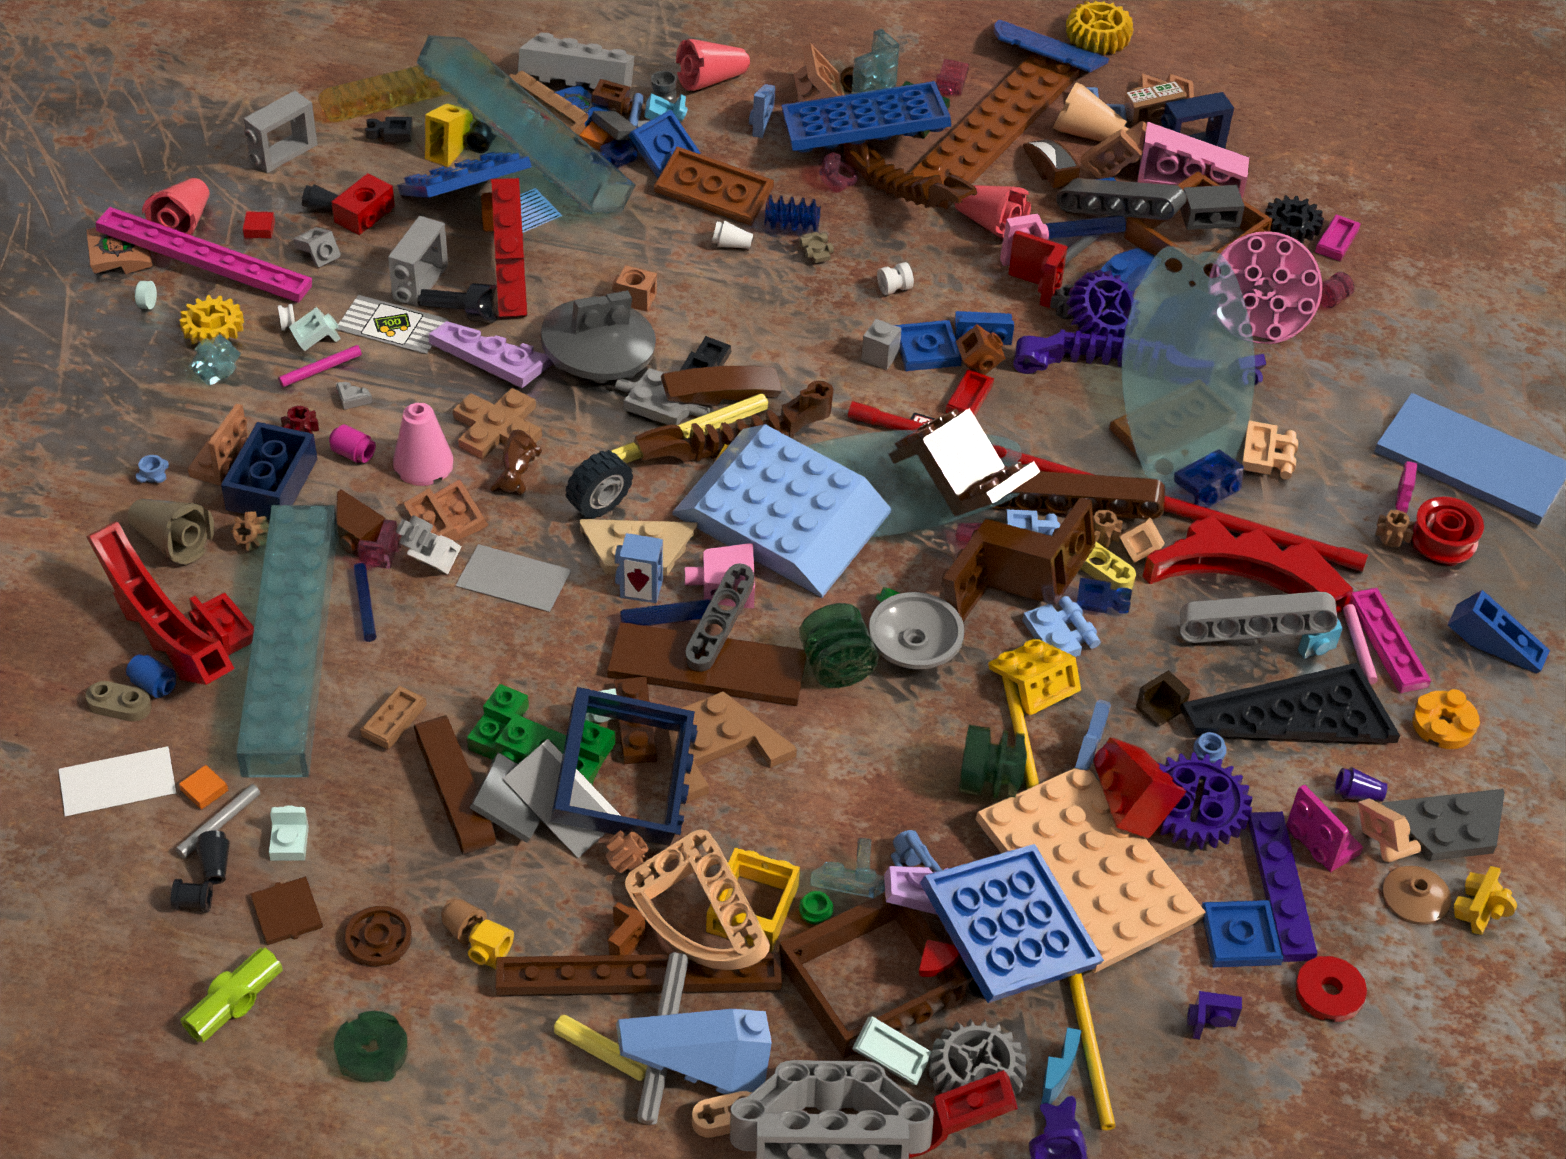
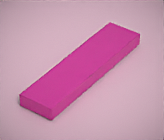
M1378 588L1353 592L1349 605L1355 606L1363 630L1399 693L1429 688L1431 683L1430 677Z

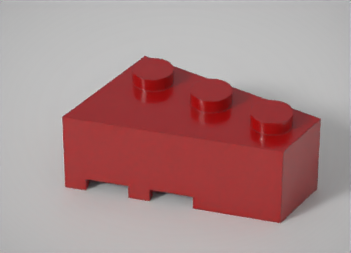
M1110 737L1105 745L1097 751L1093 759L1116 828L1150 838L1187 792L1183 787L1177 786L1172 781L1173 778L1168 773L1163 772L1159 768L1160 765L1143 748Z

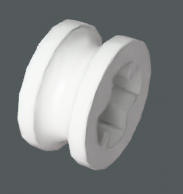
M289 304L286 308L278 305L282 331H285L287 327L295 323L292 304Z

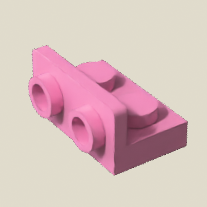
M1038 214L1006 219L1000 255L1003 266L1010 264L1012 240L1015 231L1018 230L1046 240L1049 239L1048 227L1042 223Z

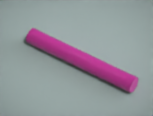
M358 345L279 376V383L284 388L362 355Z

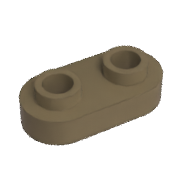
M100 681L91 685L86 691L88 707L95 714L135 722L146 718L152 709L149 694L141 688L109 681Z

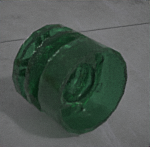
M836 603L826 605L812 612L799 627V638L809 658L813 674L818 683L827 688L852 686L869 676L878 665L879 654L868 633L863 616L859 609L851 604Z
M969 724L958 793L980 796L985 782L992 783L993 798L998 799L1001 784L1007 785L1006 799L1010 797L1016 798V794L1023 783L1027 759L1025 733L1016 732L1014 745L1009 746L1007 745L1008 730H1003L998 744L991 743L990 727Z

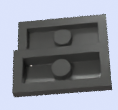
M497 753L491 761L483 782L477 788L469 808L528 843L541 819L502 779L518 764Z

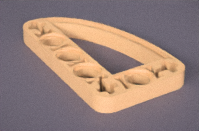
M700 829L691 832L633 869L626 877V889L643 917H645L647 922L664 941L677 952L687 955L688 959L710 968L735 970L758 963L769 952L770 944L718 843L708 831ZM703 844V847L708 854L702 856L699 852L698 846ZM674 859L679 860L674 870L665 872V867L670 861ZM721 865L716 875L706 877V872L711 866ZM658 872L660 877L657 878L654 873ZM695 872L734 948H710L686 938L663 919L651 899ZM644 881L645 885L641 887L640 883ZM726 889H733V894L728 900L718 901L721 892ZM746 913L743 923L738 926H731V921L737 914ZM747 935H750L754 940L755 946L749 949V944L744 938Z

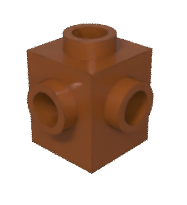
M978 324L956 341L964 364L970 370L975 369L983 375H986L1006 359L1001 348L1003 342L994 332L990 334Z

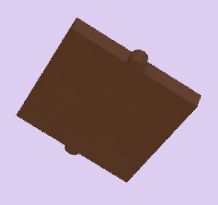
M306 876L283 884L277 882L273 887L250 893L267 945L289 938L295 940L298 939L299 935L323 928V923Z

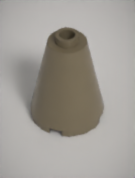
M138 499L131 505L128 511L129 524L170 560L180 564L193 563L203 556L207 550L203 548L207 539L212 541L214 535V520L211 512L197 503Z

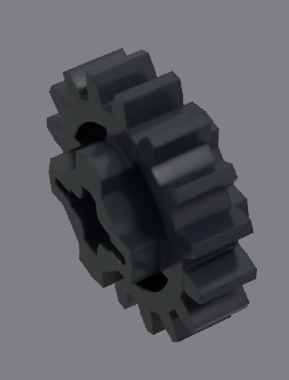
M1285 195L1283 200L1275 198L1274 203L1269 202L1265 215L1272 218L1270 232L1285 234L1303 243L1304 238L1312 241L1314 235L1319 236L1324 221L1322 217L1323 212L1322 210H1316L1317 204L1309 205V199L1307 198L1300 201L1298 196L1290 199Z

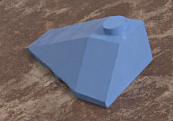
M723 1009L619 1019L616 1022L620 1055L658 1070L669 1068L685 1074L684 1079L696 1083L697 1080H701L714 1085L717 1092L725 1095L739 1091L754 1092L766 1080L772 1044L766 1011Z

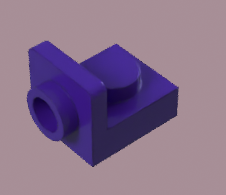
M1199 991L1195 1004H1189L1187 1013V1025L1193 1026L1192 1038L1200 1040L1205 1023L1212 1024L1215 1027H1236L1242 1010V997Z

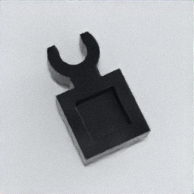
M386 117L385 121L373 118L366 120V139L373 140L384 137V142H411L412 117Z

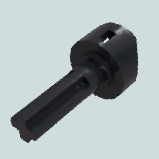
M472 283L467 293L421 289V295H418V301H421L422 306L464 309L470 321L493 323L497 319L493 303L497 285Z

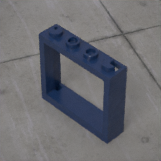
M577 687L572 701L550 822L613 835L620 830L625 836L630 832H635L644 841L670 846L674 836L681 834L684 822V815H679L680 804L685 805L689 791V785L684 784L685 773L690 774L694 755L688 752L690 743H695L698 732L697 725H693L695 711ZM586 713L678 732L663 824L570 806Z

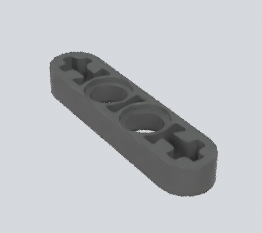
M734 564L726 571L686 647V663L692 670L702 672L710 669L720 653L754 587V572L748 565ZM744 576L745 580L740 581L736 592L733 590L735 588V579ZM723 599H731L735 602L736 606L731 610H723L718 606V603ZM710 624H718L723 630L720 634L712 636L705 632V628ZM704 642L707 644L705 656H701L699 660L695 659V654L701 652Z

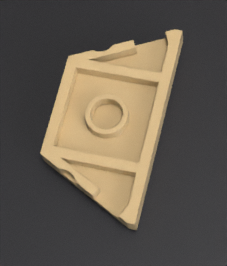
M580 519V532L586 535L590 549L594 556L599 558V564L605 574H616L619 564H615V552L617 545H623L626 533L663 539V576H667L674 567L675 560L680 558L685 552L687 542L691 537L695 538L697 535L698 522Z

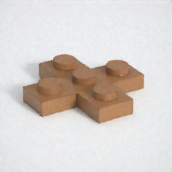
M511 388L495 404L470 393L453 409L454 419L470 426L458 439L459 448L483 460L500 442L506 445L511 432L517 429L526 432L536 443L542 437V428L524 420L536 408V399L514 388Z

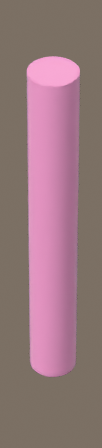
M1351 604L1343 607V613L1360 667L1370 685H1373L1378 681L1355 606Z

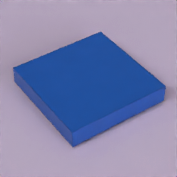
M672 110L634 129L628 135L657 179L677 146L701 154Z
M950 320L895 325L902 328L899 352L905 371L961 366L962 357L956 344Z
M1270 900L1202 902L1201 907L1206 912L1203 917V923L1213 968L1282 964L1283 955Z

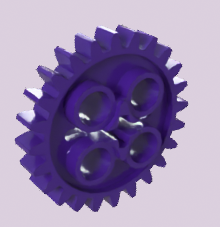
M1192 752L1190 760H1187L1180 753L1177 762L1167 757L1165 766L1158 763L1160 765L1159 768L1163 772L1168 773L1177 786L1183 787L1187 791L1161 823V835L1171 832L1173 834L1172 842L1175 843L1180 838L1185 839V847H1189L1192 841H1196L1199 849H1203L1205 842H1209L1213 848H1216L1219 839L1227 845L1231 836L1238 838L1241 829L1245 830L1251 815L1252 807L1250 806L1253 798L1247 795L1250 788L1249 785H1241L1243 776H1232L1233 766L1223 769L1221 767L1222 759H1218L1213 764L1210 762L1208 754L1204 756L1203 760H1198L1195 752ZM1199 779H1203L1205 783L1196 822L1190 821L1195 793Z

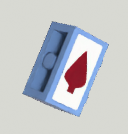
M626 533L623 545H617L615 552V564H619L616 570L615 584L620 585V598L657 603L663 582V539Z

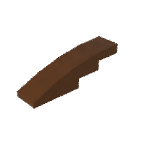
M715 366L663 373L661 375L667 401L717 406L722 399L742 401L758 394H764L767 397H778L783 391L775 367Z

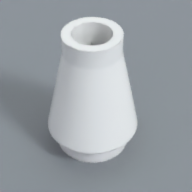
M725 220L724 223L717 221L712 243L718 244V247L744 248L749 250L753 234Z

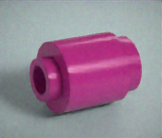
M345 424L335 428L329 437L331 451L356 463L368 462L375 452L376 443L371 440L369 435Z

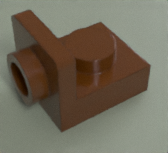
M600 79L592 93L591 102L604 107L614 108L617 113L624 116L625 113L629 114L633 99L629 98V86Z

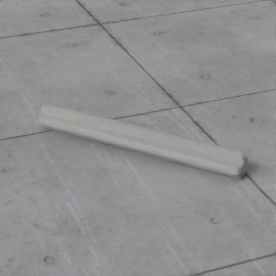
M673 952L669 955L657 1016L678 1014L688 965V957L685 954ZM647 1065L637 1114L638 1122L642 1124L654 1125L657 1123L667 1068L658 1070Z

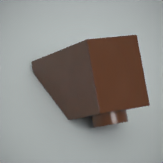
M342 489L337 492L339 544L344 551L352 553L363 560L388 539L386 518Z

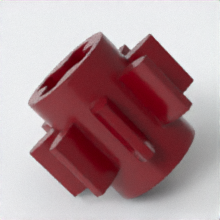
M294 406L288 409L287 417H281L282 427L311 434H313V431H319L315 410L309 411L305 406Z

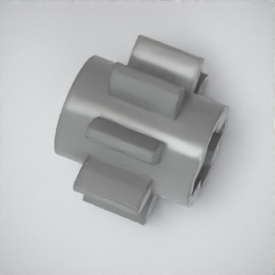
M412 515L409 522L402 519L396 530V533L402 535L399 543L419 553L423 546L431 549L437 537L430 533L434 525Z

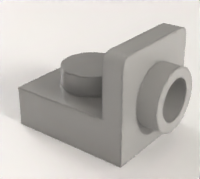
M315 227L293 239L297 249L311 254L313 262L317 267H322L341 256L332 231Z

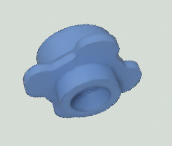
M147 455L139 461V473L136 474L138 482L161 483L166 480L165 469L169 467L167 460L157 455Z

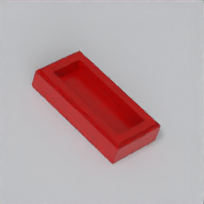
M967 369L948 401L945 413H949L954 409H957L960 413L970 408L975 417L993 386L994 378Z

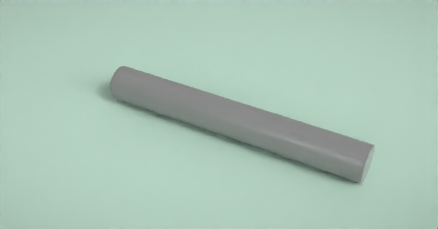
M253 784L247 787L177 846L175 850L178 855L186 858L195 850V844L201 833L211 830L218 831L260 795L259 789Z

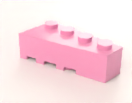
M1147 122L1137 182L1176 186L1196 172H1200L1220 186L1237 185L1241 198H1243L1248 176L1249 157Z

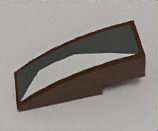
M1051 139L1023 143V148L1041 179H1048L1053 188L1066 186L1072 179L1079 178V164L1060 143Z

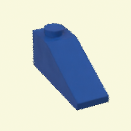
M1138 247L1114 255L1101 268V271L1104 273L1111 270L1113 277L1121 275V282H1129L1128 289L1134 291L1161 264L1162 259Z
M1483 590L1458 603L1447 624L1469 645L1536 674L1541 672L1550 652L1542 642Z

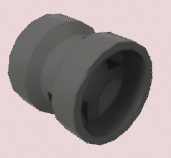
M664 70L653 73L651 76V87L653 88L651 93L675 104L677 100V92L675 90L677 86L676 75Z

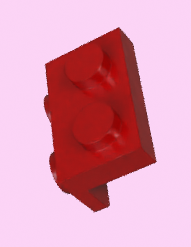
M225 592L203 604L195 595L189 598L191 611L188 614L191 622L197 628L201 627L208 636L219 639L228 656L259 640L257 629Z

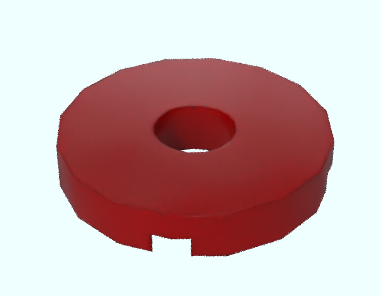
M1318 956L1308 960L1300 968L1296 979L1295 992L1297 1000L1304 1010L1315 1018L1324 1021L1327 1018L1335 1019L1334 1022H1344L1354 1018L1362 1009L1367 995L1365 979L1359 970L1346 960L1334 956ZM1331 984L1339 990V994H1328L1324 991L1322 985Z

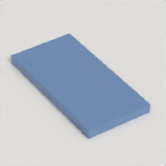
M1413 393L1408 397L1384 432L1374 451L1403 465L1407 461L1417 463V471L1537 525L1541 523L1566 481L1565 459Z

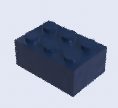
M257 422L221 484L226 510L241 514L255 511L257 517L266 516L268 520L283 523L318 460L314 434Z

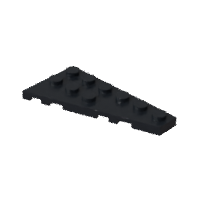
M1358 663L1182 703L1181 713L1192 734L1195 736L1212 732L1221 737L1398 743L1400 738L1398 730Z

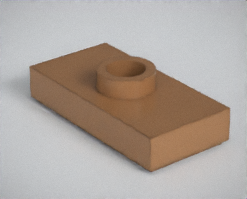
M399 685L361 728V736L389 750L427 706L426 698Z

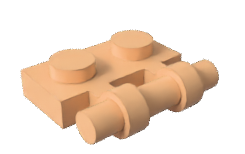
M1248 420L1241 470L1271 475L1272 467H1277L1280 470V477L1282 479H1290L1292 472L1296 469V459L1294 457L1298 450L1296 432L1288 430L1285 432V435L1277 434V425ZM1275 448L1280 449L1282 453H1276Z

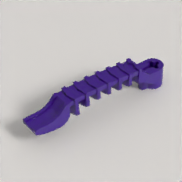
M1061 329L1060 333L1048 338L1023 336L1019 338L1016 343L1013 365L1018 372L1031 374L1037 370H1046L1048 364L1060 363L1064 354H1070L1071 362L1074 363L1077 362L1080 355H1086V363L1089 364L1093 362L1095 356L1102 357L1103 365H1108L1111 358H1116L1118 367H1123L1126 360L1133 361L1134 371H1139L1142 362L1148 363V377L1154 376L1157 365L1163 366L1162 376L1166 381L1186 386L1198 379L1209 385L1215 362L1190 358L1180 353L1173 345H1163L1161 341L1157 340L1154 343L1145 341L1144 338L1134 340L1129 339V336L1120 338L1113 337V334H1108V336L1096 335L1093 332L1091 334H1082L1081 331L1070 333Z

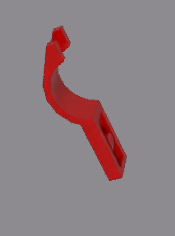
M1003 1070L934 1096V1103L931 1105L934 1111L931 1146L922 1153L909 1154V1158L923 1155L937 1148L947 1139L949 1134L1018 1109L1008 1074Z

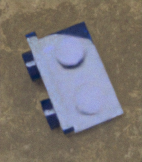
M1218 449L1175 472L1174 482L1194 496L1195 505L1208 508L1242 489L1244 466Z

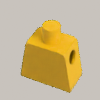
M444 104L425 115L426 160L449 167L467 147L465 136L473 121V115L469 110L452 104Z

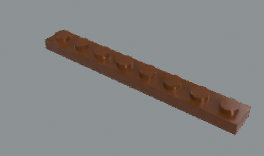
M768 952L766 957L758 963L735 970L710 968L688 959L682 992L781 990L780 952ZM670 954L497 957L496 995L662 992Z

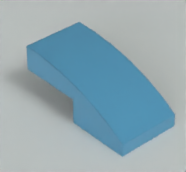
M1067 1028L1061 1058L1048 1057L1041 1104H1052L1067 1083L1074 1065L1081 1030Z

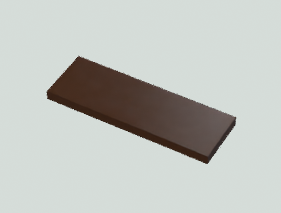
M620 622L607 669L608 678L646 677L648 684L714 694L725 692L733 697L793 706L798 705L808 650L727 638L712 667L706 671L698 672L689 668L686 663V647L694 633ZM704 642L701 652L695 654V659L699 660L701 656H705L707 644Z

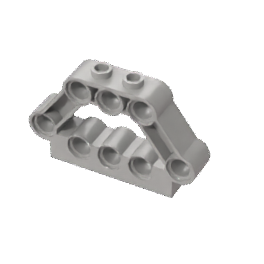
M790 1060L780 1063L776 1067L775 1074L748 1097L738 1099L732 1104L730 1113V1141L735 1148L740 1150L756 1151V1159H909V1154L922 1153L930 1148L934 1111L929 1104L916 1100L885 1075L884 1069L874 1062ZM805 1107H816L822 1112L819 1114H808L802 1109ZM842 1108H853L859 1111L857 1115L845 1114L839 1110Z

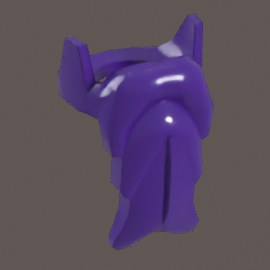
M1074 1096L1066 1097L1058 1106L1048 1103L1040 1105V1110L1046 1119L1047 1126L1044 1128V1134L1033 1138L1029 1142L1031 1159H1088L1085 1138L1082 1131H1080V1125L1075 1120L1076 1099Z

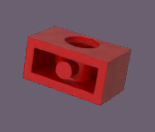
M369 173L332 201L334 223L358 235L372 227L375 222L395 207L393 185Z

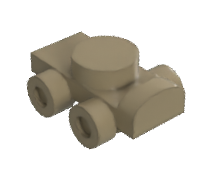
M813 232L799 237V245L801 248H805L804 253L807 259L812 258L814 263L830 260V254L834 253V247L831 242L828 243L826 232L820 234Z

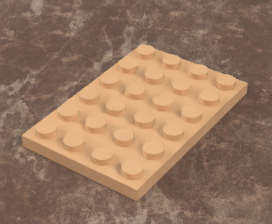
M1074 768L977 813L975 820L1001 853L1032 844L1036 845L1104 959L1096 968L1091 969L1094 973L1203 920L1206 913L1205 910L1147 839L1116 828L1101 783L1090 770Z

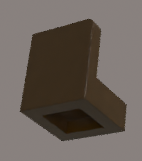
M1168 670L1140 688L1136 708L1154 726L1160 727L1181 714L1182 703L1188 702L1191 690Z

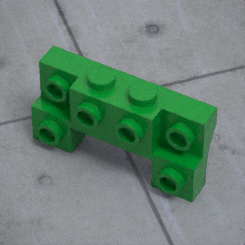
M499 684L484 704V715L468 735L467 745L468 750L491 760L494 759L497 753H500L514 763L519 764L547 739L563 754L566 735L524 718L523 715L529 708L528 695ZM585 720L576 769L593 785L601 765L615 745V731Z

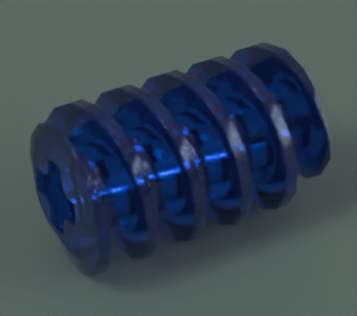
M769 194L766 201L764 227L767 221H769L770 228L773 230L779 222L781 230L784 231L790 223L794 232L797 231L800 224L805 233H807L810 225H812L814 232H819L821 205L817 207L816 200L812 199L809 206H806L805 198L803 197L799 204L796 205L792 196L788 203L785 204L782 195L774 203L772 195Z

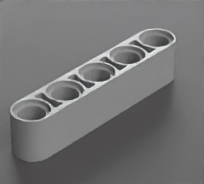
M1327 592L1189 602L1180 609V634L1188 642L1199 643L1326 633L1333 630L1337 625L1336 602L1334 597Z

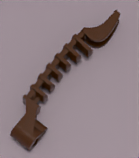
M867 140L861 144L842 143L845 164L857 169L866 180L868 186L874 185L877 190L883 189L886 194L892 193L896 198H904L906 202L913 201L915 205L922 204L925 208H936L947 200L961 203L962 199L970 195H977L975 186L954 175L945 178L943 185L940 175L924 178L923 176L914 177L913 173H904L902 168L895 169L894 164H885V158H882Z
M814 381L808 385L807 389L800 391V395L790 402L782 404L780 416H777L772 410H767L766 420L762 421L755 414L751 416V424L746 425L743 420L737 419L735 428L732 429L724 422L721 423L719 432L711 424H706L705 431L703 432V429L697 423H692L689 438L683 439L684 433L681 427L674 424L666 425L635 436L634 443L642 455V460L662 456H675L684 462L693 459L697 462L705 457L717 458L725 444L730 445L743 429L766 424L782 434L794 438V434L807 423L824 420L830 416L834 389L828 382Z

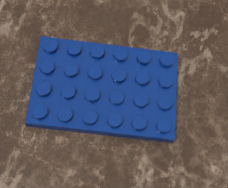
M935 81L781 105L792 150L802 153L812 151L816 147L835 148L842 143L861 144L868 139L888 140L894 135L914 136L920 131L940 132L945 127H952L951 116Z

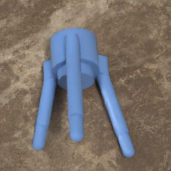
M907 830L894 838L893 846L896 851L891 854V858L895 866L903 867V863H906L908 866H916L922 862L925 867H931L934 872L942 871L930 855L927 847L921 842L916 831Z

